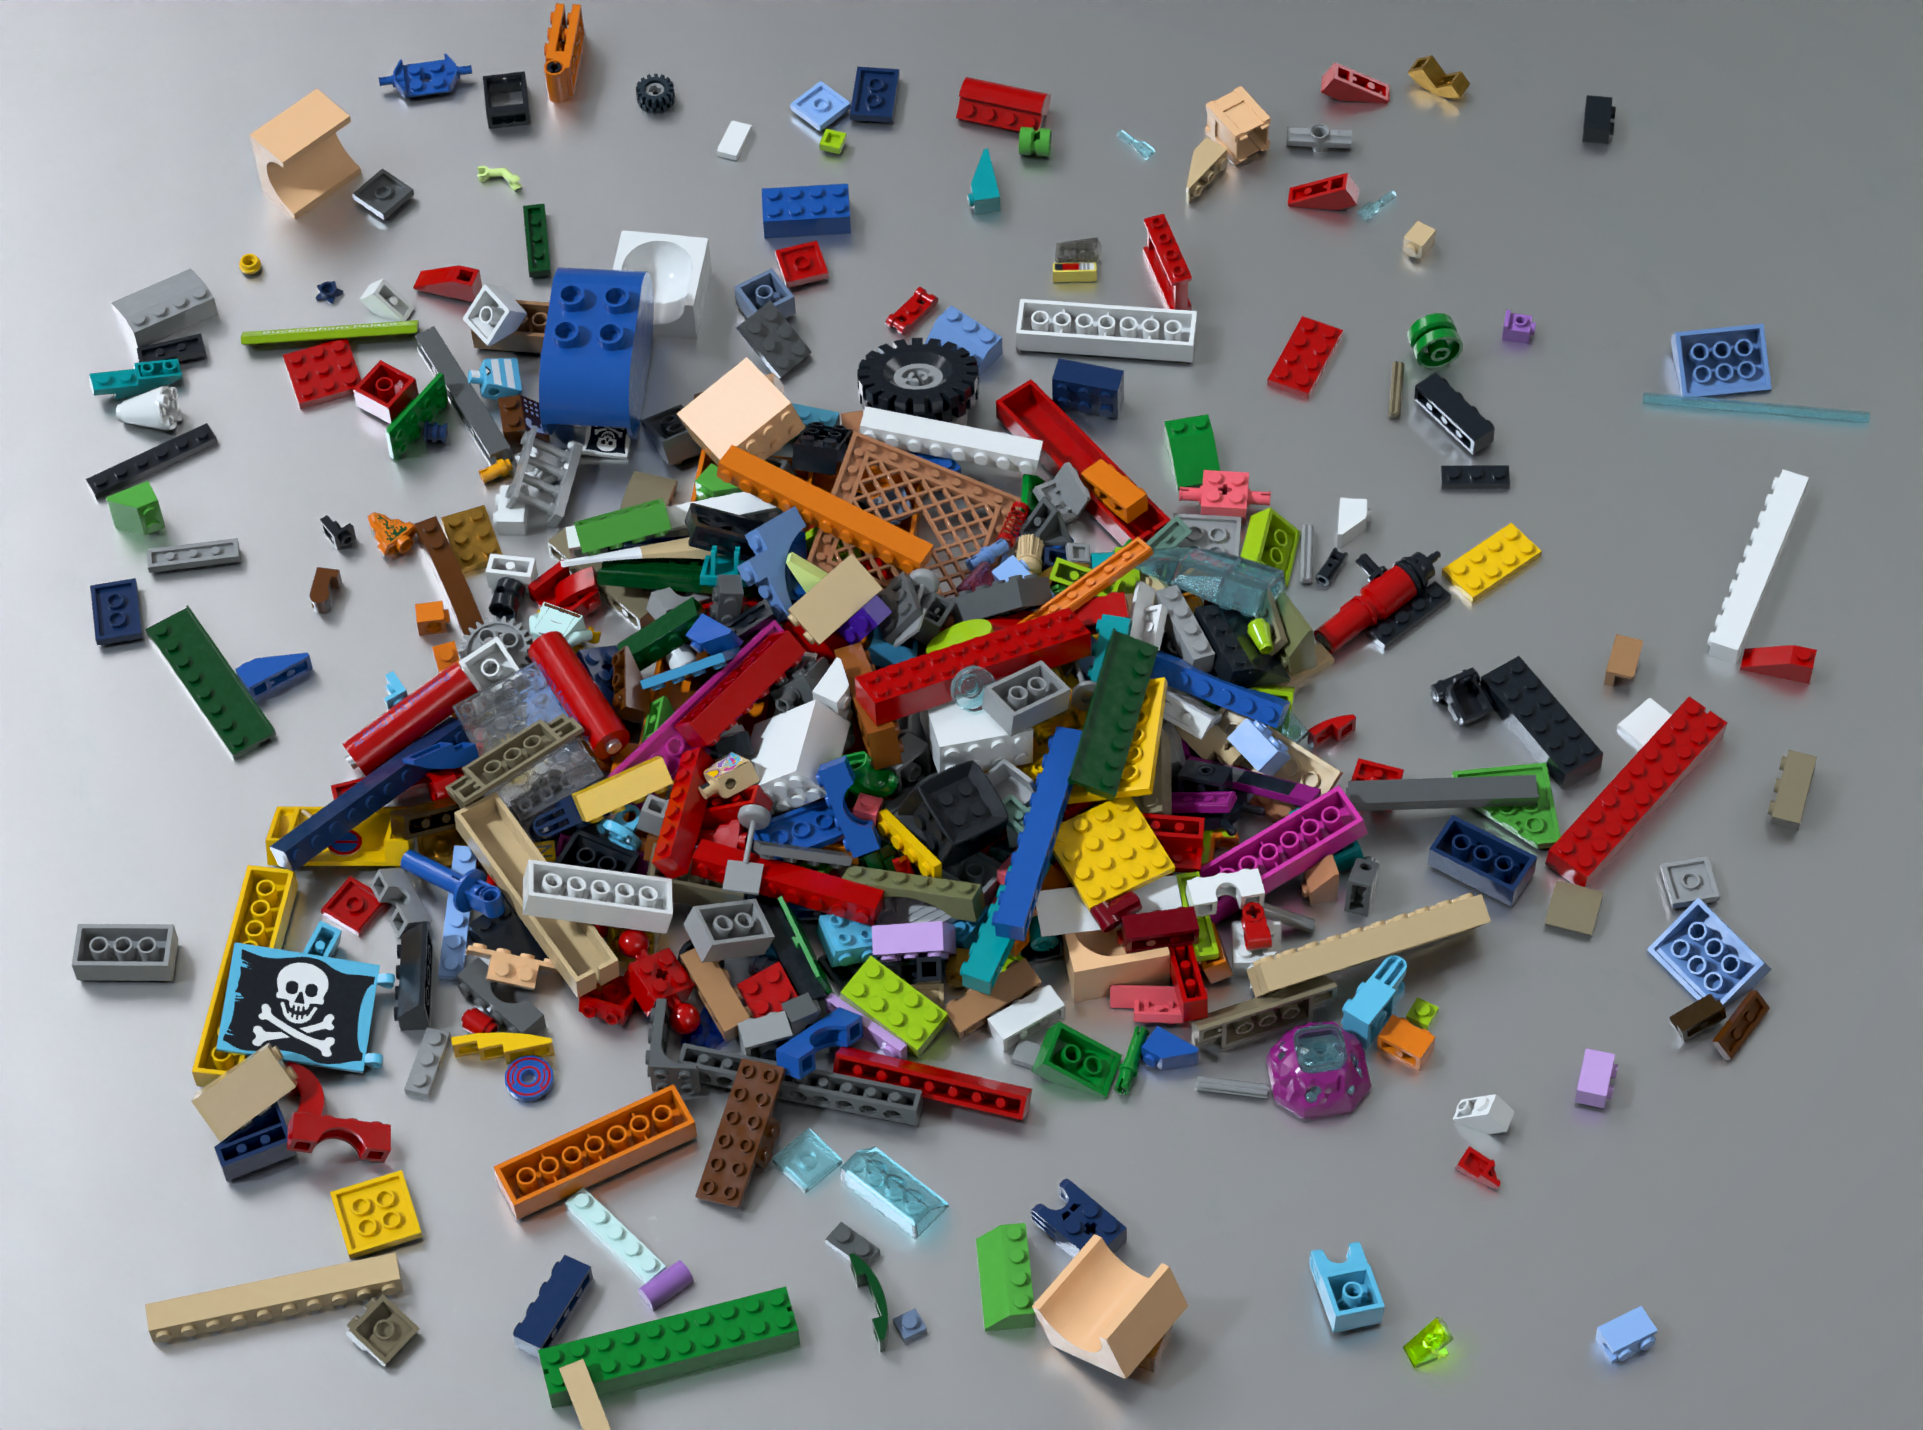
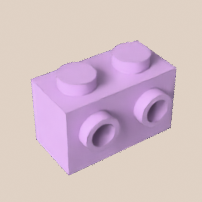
M1586 1048L1576 1092V1103L1604 1108L1606 1099L1611 1100L1614 1086L1609 1085L1611 1078L1616 1079L1618 1064H1614L1615 1054Z

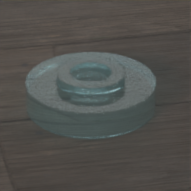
M966 667L954 677L950 690L951 697L965 711H980L983 709L984 687L996 681L992 674L983 667Z

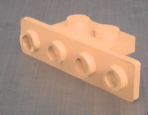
M473 943V946L469 945L466 948L465 954L490 959L486 976L488 981L534 990L538 970L560 974L548 958L540 961L534 959L535 956L530 954L512 955L510 950L497 948L496 951L489 950L486 945Z

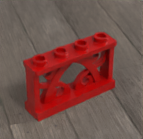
M1160 214L1145 218L1147 246L1143 247V254L1167 309L1192 311V305L1188 298V282L1192 281V276L1165 215Z

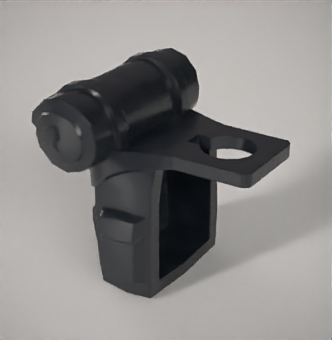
M1473 667L1467 670L1464 669L1447 679L1436 681L1435 684L1429 686L1431 697L1436 702L1446 701L1449 712L1460 726L1477 721L1493 711V702L1487 690L1482 689L1479 685L1480 676Z

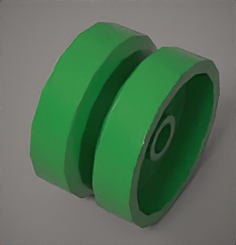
M1434 313L1418 319L1407 332V339L1413 349L1416 361L1421 367L1426 369L1444 367L1457 359L1463 351V343L1457 333L1456 326L1452 318L1444 313Z

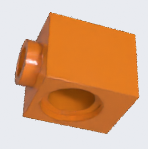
M443 601L415 604L419 636L447 632L446 623H450L449 609L444 610Z

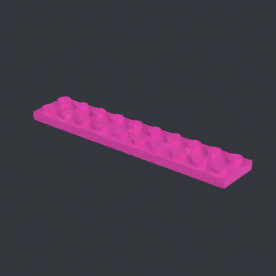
M775 620L765 626L733 659L727 662V666L722 667L608 777L653 757L661 756L673 781L677 774L682 753L696 749L691 748L674 726L771 633L784 631ZM645 801L640 802L638 804H634L633 802H631V804L638 807L640 811L645 803Z

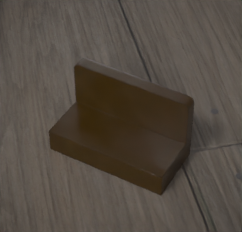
M1708 994L1670 1016V1021L1685 1042L1727 1018L1721 1001H1716L1712 994Z

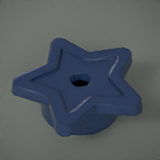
M327 281L317 285L319 294L316 296L317 301L326 300L333 304L335 297L343 295V290L336 287L335 281Z

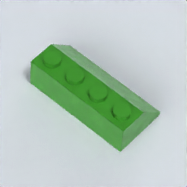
M663 498L574 522L582 554L587 553L588 556L601 552V548L608 546L610 550L623 546V542L632 540V543L642 542L646 540L645 536L654 534L655 537H660L668 534L667 530L672 529Z
M1026 1223L999 1225L976 1239L985 1332L1036 1327L1035 1312L1032 1308L1034 1298Z

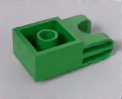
M864 751L847 755L855 775L854 783L845 792V802L848 808L855 806L860 792L876 797L888 796L894 792L899 776L890 770H874L870 766L873 757Z

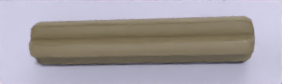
M1395 361L1392 363L1388 411L1390 418L1400 417L1404 375L1403 362Z

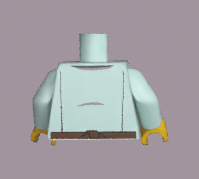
M546 602L543 603L541 610H537V613L529 618L530 633L534 641L550 631L561 632L572 648L585 641L592 644H597L600 641L601 631L594 632V627L592 626L586 629L583 615Z

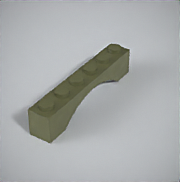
M853 865L849 866L842 876L843 879L884 890V898L908 897L921 900L946 912L954 919L977 922L986 907L981 884Z

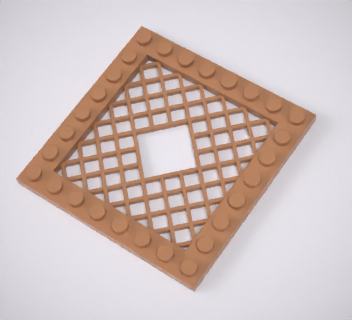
M854 431L831 494L859 508L860 506L857 502L866 499L871 508L865 509V511L869 513L874 512L875 516L881 519L883 518L878 510L887 508L892 515L883 519L887 522L922 512L942 547L935 548L932 551V558L936 564L928 567L926 565L924 569L931 571L939 568L944 576L939 578L940 583L947 581L951 588L950 591L943 593L939 587L937 594L945 598L951 595L958 597V592L972 590L974 592L975 587L992 586V582L995 579L991 571L1000 565L1003 554L995 558L992 564H986L974 573L968 569L962 571L958 562L973 557L980 552L981 548L989 547L997 542L998 535L1013 503L1021 501V498L857 431ZM878 465L883 473L874 476L869 467ZM865 469L869 478L861 480ZM900 474L904 482L895 484L891 476ZM886 477L890 486L882 489L877 480ZM872 482L876 491L868 493L863 484ZM920 482L925 490L916 493L912 484ZM907 486L912 495L903 497L898 489ZM859 487L863 495L855 497ZM894 491L898 499L889 502L885 493ZM942 491L946 499L937 501L933 493ZM880 495L884 504L875 506L871 497ZM928 495L932 504L924 506L919 497ZM915 499L919 508L910 510L906 501ZM962 499L967 508L959 510L954 501ZM901 503L905 512L896 514L892 506ZM949 503L954 512L945 514L941 505ZM936 508L940 516L932 519L927 510ZM984 508L988 516L979 518L975 510ZM970 512L975 520L966 523L962 514ZM957 516L962 525L953 527L948 519ZM943 520L948 529L939 532L935 523ZM990 521L988 529H986L983 523ZM978 525L982 534L974 536L969 527ZM818 528L807 561L828 574L842 562L838 554L847 551L849 555L852 553L859 562L869 560L873 569L868 570L870 575L875 573L878 575L879 579L873 578L883 588L880 592L893 579L886 580L881 571L890 569L895 577L899 576L895 568L896 566L887 563L878 567L874 560L876 556L865 553L866 556L857 558L852 549L858 547L854 545H849L841 540L844 547L836 549L840 538L830 533H825ZM964 529L969 538L960 540L956 531ZM951 533L955 542L947 545L942 536ZM984 538L982 547H980L977 540ZM972 542L977 551L968 553L964 544ZM958 546L963 555L954 557L950 549ZM945 551L949 560L941 562L936 553ZM953 564L957 573L948 575L944 566ZM973 573L969 583L965 575ZM960 577L965 586L956 588L952 579ZM952 612L943 629L955 625Z

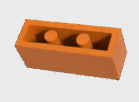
M1100 459L1081 473L1082 483L1105 507L1127 524L1148 510V496L1145 490L1134 485L1127 476L1121 475L1113 465L1107 464Z

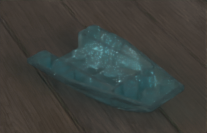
M1191 547L1153 550L1154 554L1135 567V569L1140 570L1143 574L1151 575L1171 585H1177L1178 588L1218 604L1223 609H1234L1248 617L1257 616L1263 610L1266 594L1269 590L1272 591L1273 596H1278L1286 586L1283 570L1210 549Z

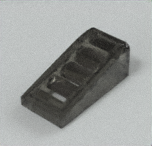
M1098 237L1056 243L1055 261L1056 263L1096 262V264H1101L1102 245Z

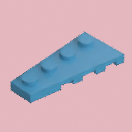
M738 646L641 680L640 683L643 690L651 687L652 691L666 687L664 682L672 680V683L675 684L686 680L685 675L692 673L693 677L707 673L705 668L713 666L714 670L727 666L726 661L733 659L740 651V648Z

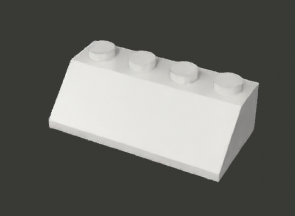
M837 657L812 693L813 700H818L850 723L842 752L843 755L847 749L853 746L855 736L853 732V710H851L849 683L842 661Z

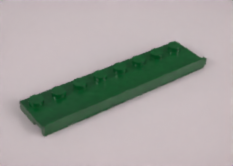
M608 549L607 552L618 551V550H610V549ZM640 558L603 561L602 568L597 571V583L599 585L657 590L670 587L673 591L712 594L713 587L700 585V574L705 559ZM755 584L743 587V597L762 598Z
M188 605L185 609L145 629L152 643L233 760L258 748V744L267 739H275V729Z
M1113 628L1110 634L1067 779L1069 785H1080L1087 788V792L1111 801L1115 799L1159 649L1157 646L1115 631V628Z

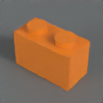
M1393 1014L1379 1033L1377 1039V1049L1419 1071L1434 1050L1435 1036L1428 1030L1420 1029L1412 1025L1407 1019L1399 1018Z

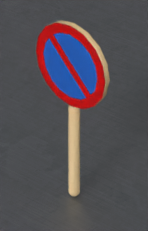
M305 809L301 811L307 818L313 816ZM351 830L327 848L337 856H351L361 849L362 838L357 832Z

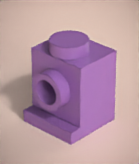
M1506 309L1502 340L1529 344L1530 335L1534 336L1536 322H1532L1531 315L1510 313L1511 310Z

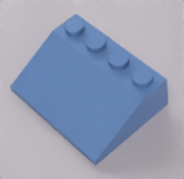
M1764 323L1675 332L1671 336L1673 361L1682 399L1772 389Z
M1699 898L1647 949L1697 1000L1712 994L1715 1000H1720L1725 1008L1755 987L1771 971V968Z

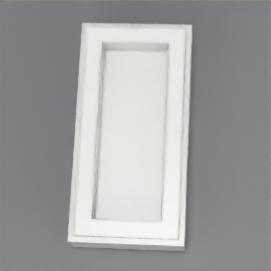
M731 120L716 150L717 156L737 161L752 131V126Z

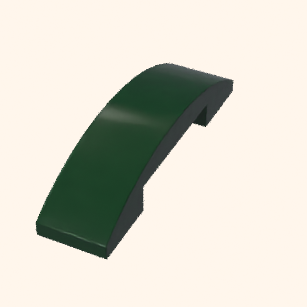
M852 1253L849 1254V1264L857 1288L864 1285L868 1286L878 1314L877 1318L872 1319V1328L880 1352L886 1350L889 1337L888 1310L885 1295L870 1267L860 1257Z

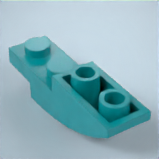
M178 359L134 363L133 369L89 374L93 396L114 394L115 399L141 395L156 388L172 384L182 378Z

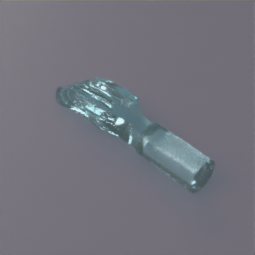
M1122 129L1117 132L1116 136L1128 145H1131L1135 152L1145 160L1155 153V150L1146 142L1136 141Z
M1391 190L1377 202L1365 204L1357 213L1365 221H1368L1378 213L1382 206L1395 199L1397 195Z

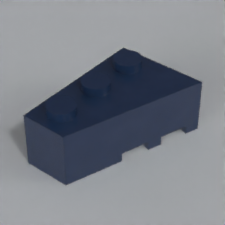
M277 1101L262 1115L255 1116L252 1122L242 1130H236L214 1147L226 1181L297 1155L296 1151L287 1150L288 1127Z

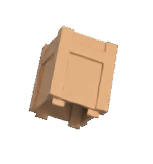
M1242 86L1215 101L1212 100L1206 103L1207 126L1205 127V133L1212 141L1227 148V157L1234 165L1247 160V157L1259 150L1262 152L1270 147L1268 130L1271 118Z

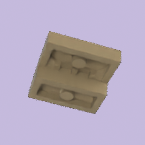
M634 471L625 491L620 509L663 498L665 506H669V503L673 501L678 481Z
M1557 880L1545 925L1592 937L1604 892Z

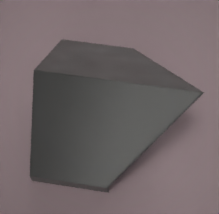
M1043 497L1020 529L1021 536L1034 534L1037 538L1043 540L1044 546H1066L1067 542L1073 543L1060 511L1047 497Z

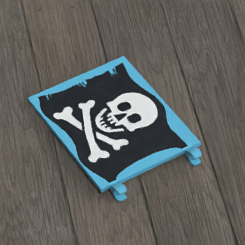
M235 942L216 1051L250 1056L270 1043L272 1047H278L284 1057L281 1060L286 1062L363 1073L364 1065L379 1069L382 1066L383 1055L379 1053L366 1054L376 987L379 985L383 988L392 989L395 983V975L390 973L379 974L380 965Z

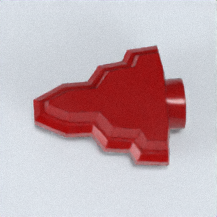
M731 819L728 824H720L715 830L700 832L696 846L699 845L701 839L745 851L748 833H746V828L739 823L738 819Z

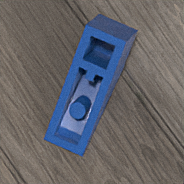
M308 653L255 658L243 663L235 670L238 678L255 700L312 670L313 667Z

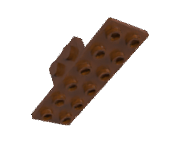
M744 1058L741 1059L695 1195L697 1199L734 1208L741 1207L754 1166L766 1169L767 1163L772 1158V1148L775 1139L780 1134L781 1123L771 1114L786 1072L784 1067Z

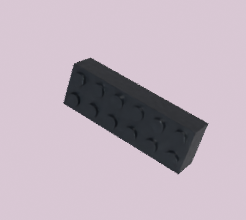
M1520 656L1481 676L1480 686L1482 689L1487 690L1493 702L1492 708L1539 763L1546 762L1548 774L1562 790L1601 769L1603 752Z

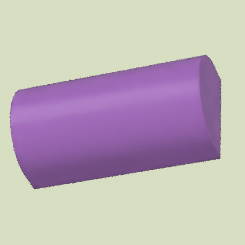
M678 1260L638 1288V1293L654 1311L694 1282L693 1276L681 1260Z

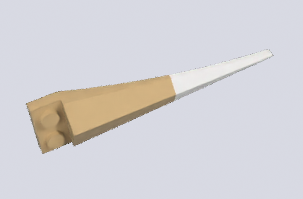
M690 537L560 562L561 567L603 561L640 558L705 559V556L711 555V552L689 546L688 541Z

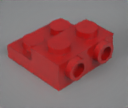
M619 976L602 986L596 983V989L579 997V1012L587 1018L598 1017L604 1019L610 1025L617 1023L624 1025L633 1012V1004L636 999L622 980L623 976Z

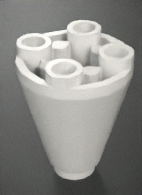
M162 386L123 401L116 408L118 420L120 422L124 421L127 424L166 431L174 429L177 422L181 421L183 417L182 410L178 408L177 389L175 387Z

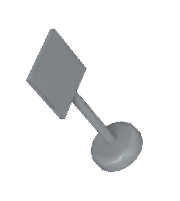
M923 568L916 569L909 574L919 603L922 595L937 593L940 581L934 572ZM926 608L922 609L923 614L895 640V648L920 631Z
M1080 659L1060 665L1066 678L1075 668L1080 683L1073 688L1071 701L1078 710L1088 711L1096 682L1085 681L1078 663Z
M748 804L739 809V823L749 829L743 861L728 860L722 891L759 895L764 864L749 862L755 830L765 829L770 824L772 816L766 808L755 804Z

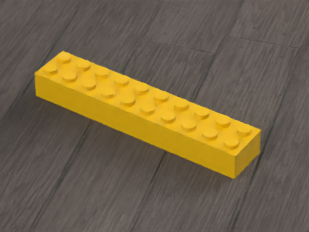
M247 865L192 1068L196 1086L205 1087L249 1057L247 1055L216 1051L234 944L237 942L282 950L298 889L295 871Z

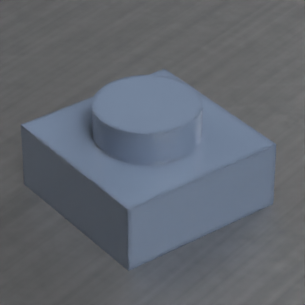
M916 1308L893 1319V1324L904 1344L927 1333V1328Z

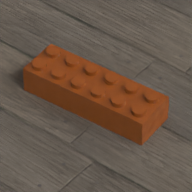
M861 642L835 649V659L837 657L841 659L849 683L852 714L866 750L873 757L871 762L874 770L902 763L901 753L904 752L901 738L898 739V735L901 732L897 720L876 726L856 700L855 677L876 670L875 665L872 664L869 651H864Z

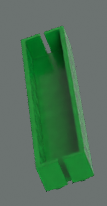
M785 1286L540 1349L538 1353L551 1407L555 1408L572 1403L559 1368L581 1359L585 1362L597 1395L602 1396L799 1345L800 1338Z

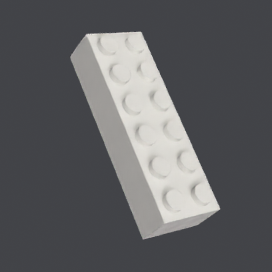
M528 860L523 877V915L667 934L673 915L672 879Z

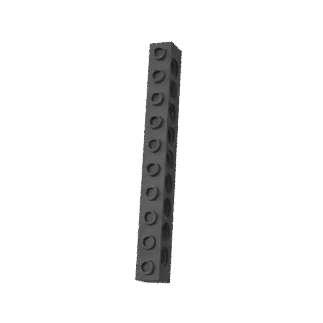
M683 1043L677 1061L680 1064L697 1065L699 1067L701 1083L732 1089L741 1059L777 1065V1061ZM817 1069L800 1080L785 1074L777 1096L779 1099L914 1126L918 1125L923 1108L922 1090Z

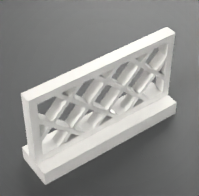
M1167 686L1163 718L1202 740L1206 732L1217 724L1223 715L1184 692Z

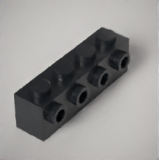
M1434 373L1415 385L1414 400L1472 455L1493 442L1495 428L1492 422L1486 420L1476 407L1471 406L1461 393L1456 392L1446 379Z

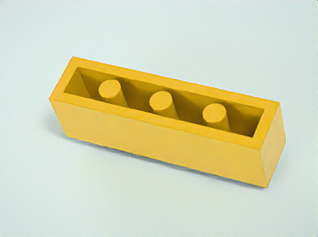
M656 756L571 795L582 821H590L593 824L604 819L603 815L608 812L615 814L625 809L624 805L628 803L638 804L645 801L648 794L655 792V795L667 791L668 785L673 784L663 757Z

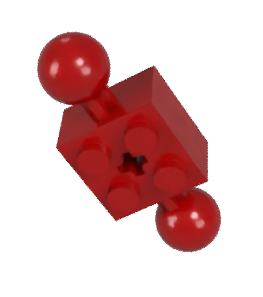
M625 930L618 940L619 950L625 957L636 959L637 961L629 964L622 980L647 1017H650L651 1008H656L657 998L667 999L668 1009L671 1010L669 1022L673 1030L679 1034L694 1032L700 1024V1013L695 1006L683 1003L688 1001L695 986L670 948L650 955L647 951L649 948L647 934L641 930Z

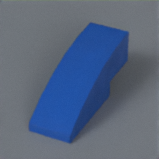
M439 742L403 758L402 761L404 764L424 768L453 769L466 766L479 758L475 743L462 742L454 746L453 743Z

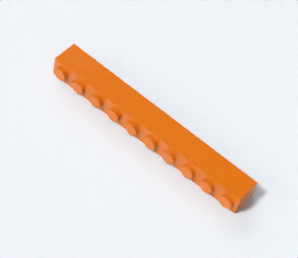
M734 445L730 446L718 462L717 477L722 481L730 483L742 491L780 508L784 512L795 506L805 523H810L825 533H830L845 543H850L862 549L865 553L872 554L882 559L885 563L902 569L905 573L910 574L916 569H923L931 560L933 544Z

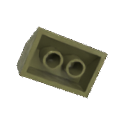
M1281 593L1275 600L1288 642L1276 654L1284 668L1286 667L1289 673L1294 675L1317 667L1313 629L1286 593Z

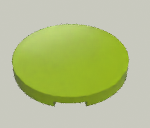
M984 619L960 622L935 636L929 642L926 653L994 632L993 627L989 621Z

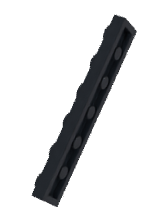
M208 423L95 474L87 478L86 483L97 500L216 445L218 441Z

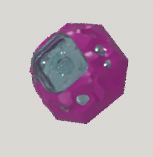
M1332 1021L1308 1022L1306 1025L1295 1026L1292 1030L1286 1031L1266 1056L1274 1100L1303 1119L1350 1113L1372 1087L1362 1042L1355 1035L1345 1031Z

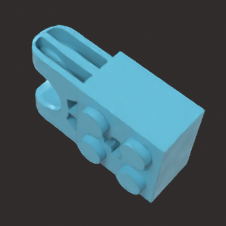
M1390 955L1385 958L1367 982L1363 981L1359 985L1355 997L1352 1000L1348 999L1342 1008L1344 1012L1341 1021L1343 1029L1355 1035L1362 1042L1363 1048L1366 1050L1381 1032L1392 1014L1394 1015V1007L1404 994L1405 983L1403 978L1406 975L1407 963L1400 956Z
M1360 1242L1348 1244L1347 1261L1343 1263L1331 1262L1322 1249L1310 1251V1268L1333 1333L1379 1324L1383 1320L1385 1305Z

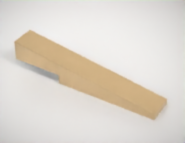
M581 1359L559 1368L582 1430H611L584 1360Z

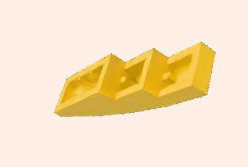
M497 1032L451 1037L455 1058L479 1053L481 1061L505 1056L506 1064H511L514 1060L523 1056L534 1055L541 1058L555 1055L552 1038Z

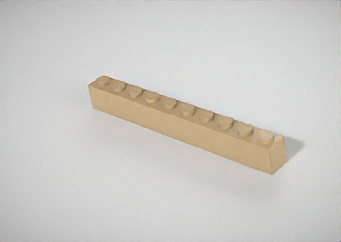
M395 1252L145 1304L148 1330L152 1341L167 1342L172 1338L181 1336L191 1337L196 1335V1333L216 1332L225 1327H239L249 1322L268 1321L273 1317L292 1316L297 1312L317 1311L326 1306H341L350 1301L369 1300L374 1296L382 1294L393 1295L398 1291H403V1285Z

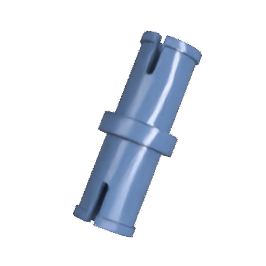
M1000 538L989 547L981 548L979 553L965 561L968 570L974 573L984 565L992 564L995 558L1009 551V545L1006 540Z

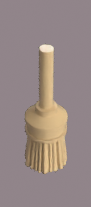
M1034 534L1018 537L1013 546L1015 557L1018 561L1022 559L1028 565L1030 574L1039 575L1042 573L1043 540H1040Z

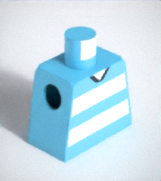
M517 358L484 359L479 371L469 370L468 383L479 384L481 396L496 401L501 397L520 395L522 386Z

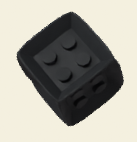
M973 760L957 764L928 778L909 792L898 809L900 822L942 863V869L971 857L994 842L1005 829L1009 820L1007 810L1000 796L984 771Z

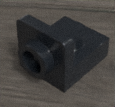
M328 515L320 519L323 534L337 550L349 545L356 539L354 526L351 523L341 528L337 521L333 522Z

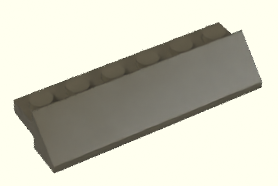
M564 713L547 724L542 719H539L464 766L462 770L465 775L446 786L445 789L448 795L462 809L490 795L582 736L584 729L573 717L568 718Z
M1325 975L1208 1013V1018L1189 1021L1192 1026V1042L1195 1047H1199L1218 1040L1221 1048L1311 1020L1313 1019L1314 1009L1332 1004V1000L1337 998L1336 982Z

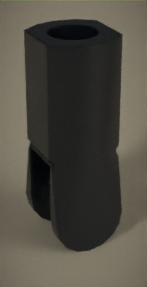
M1335 547L1316 575V581L1326 587L1329 586L1337 572L1346 563L1349 553L1345 552L1343 554Z

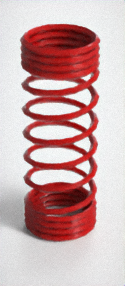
M1021 501L1013 503L998 535L997 541L1003 538V540L1009 542V549L1014 546L1022 524H1024V520L1030 511L1026 503ZM1015 507H1021L1026 512L1023 513L1022 511L1016 510Z

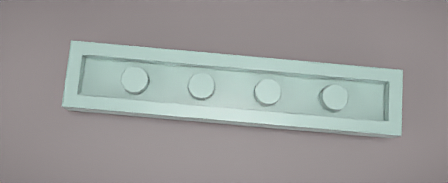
M584 1187L564 1202L565 1207L644 1283H647L667 1269L645 1245Z

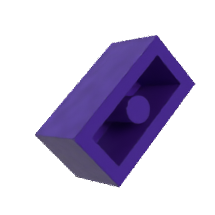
M876 594L837 631L850 645L859 643L889 616L892 611Z

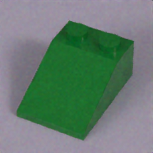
M1209 415L1164 421V440L1178 491L1180 486L1190 488L1202 486L1204 470L1220 471Z
M1058 1022L1047 1030L1031 1072L1052 1083L1106 1098L1122 1055L1071 1027Z

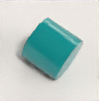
M1038 915L1033 916L1029 925L1030 947L1035 951H1050L1054 949L1059 943L1058 935L1041 937Z

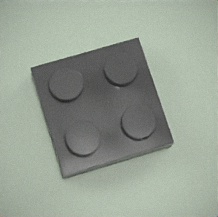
M382 168L352 195L355 201L385 220L414 195V191Z

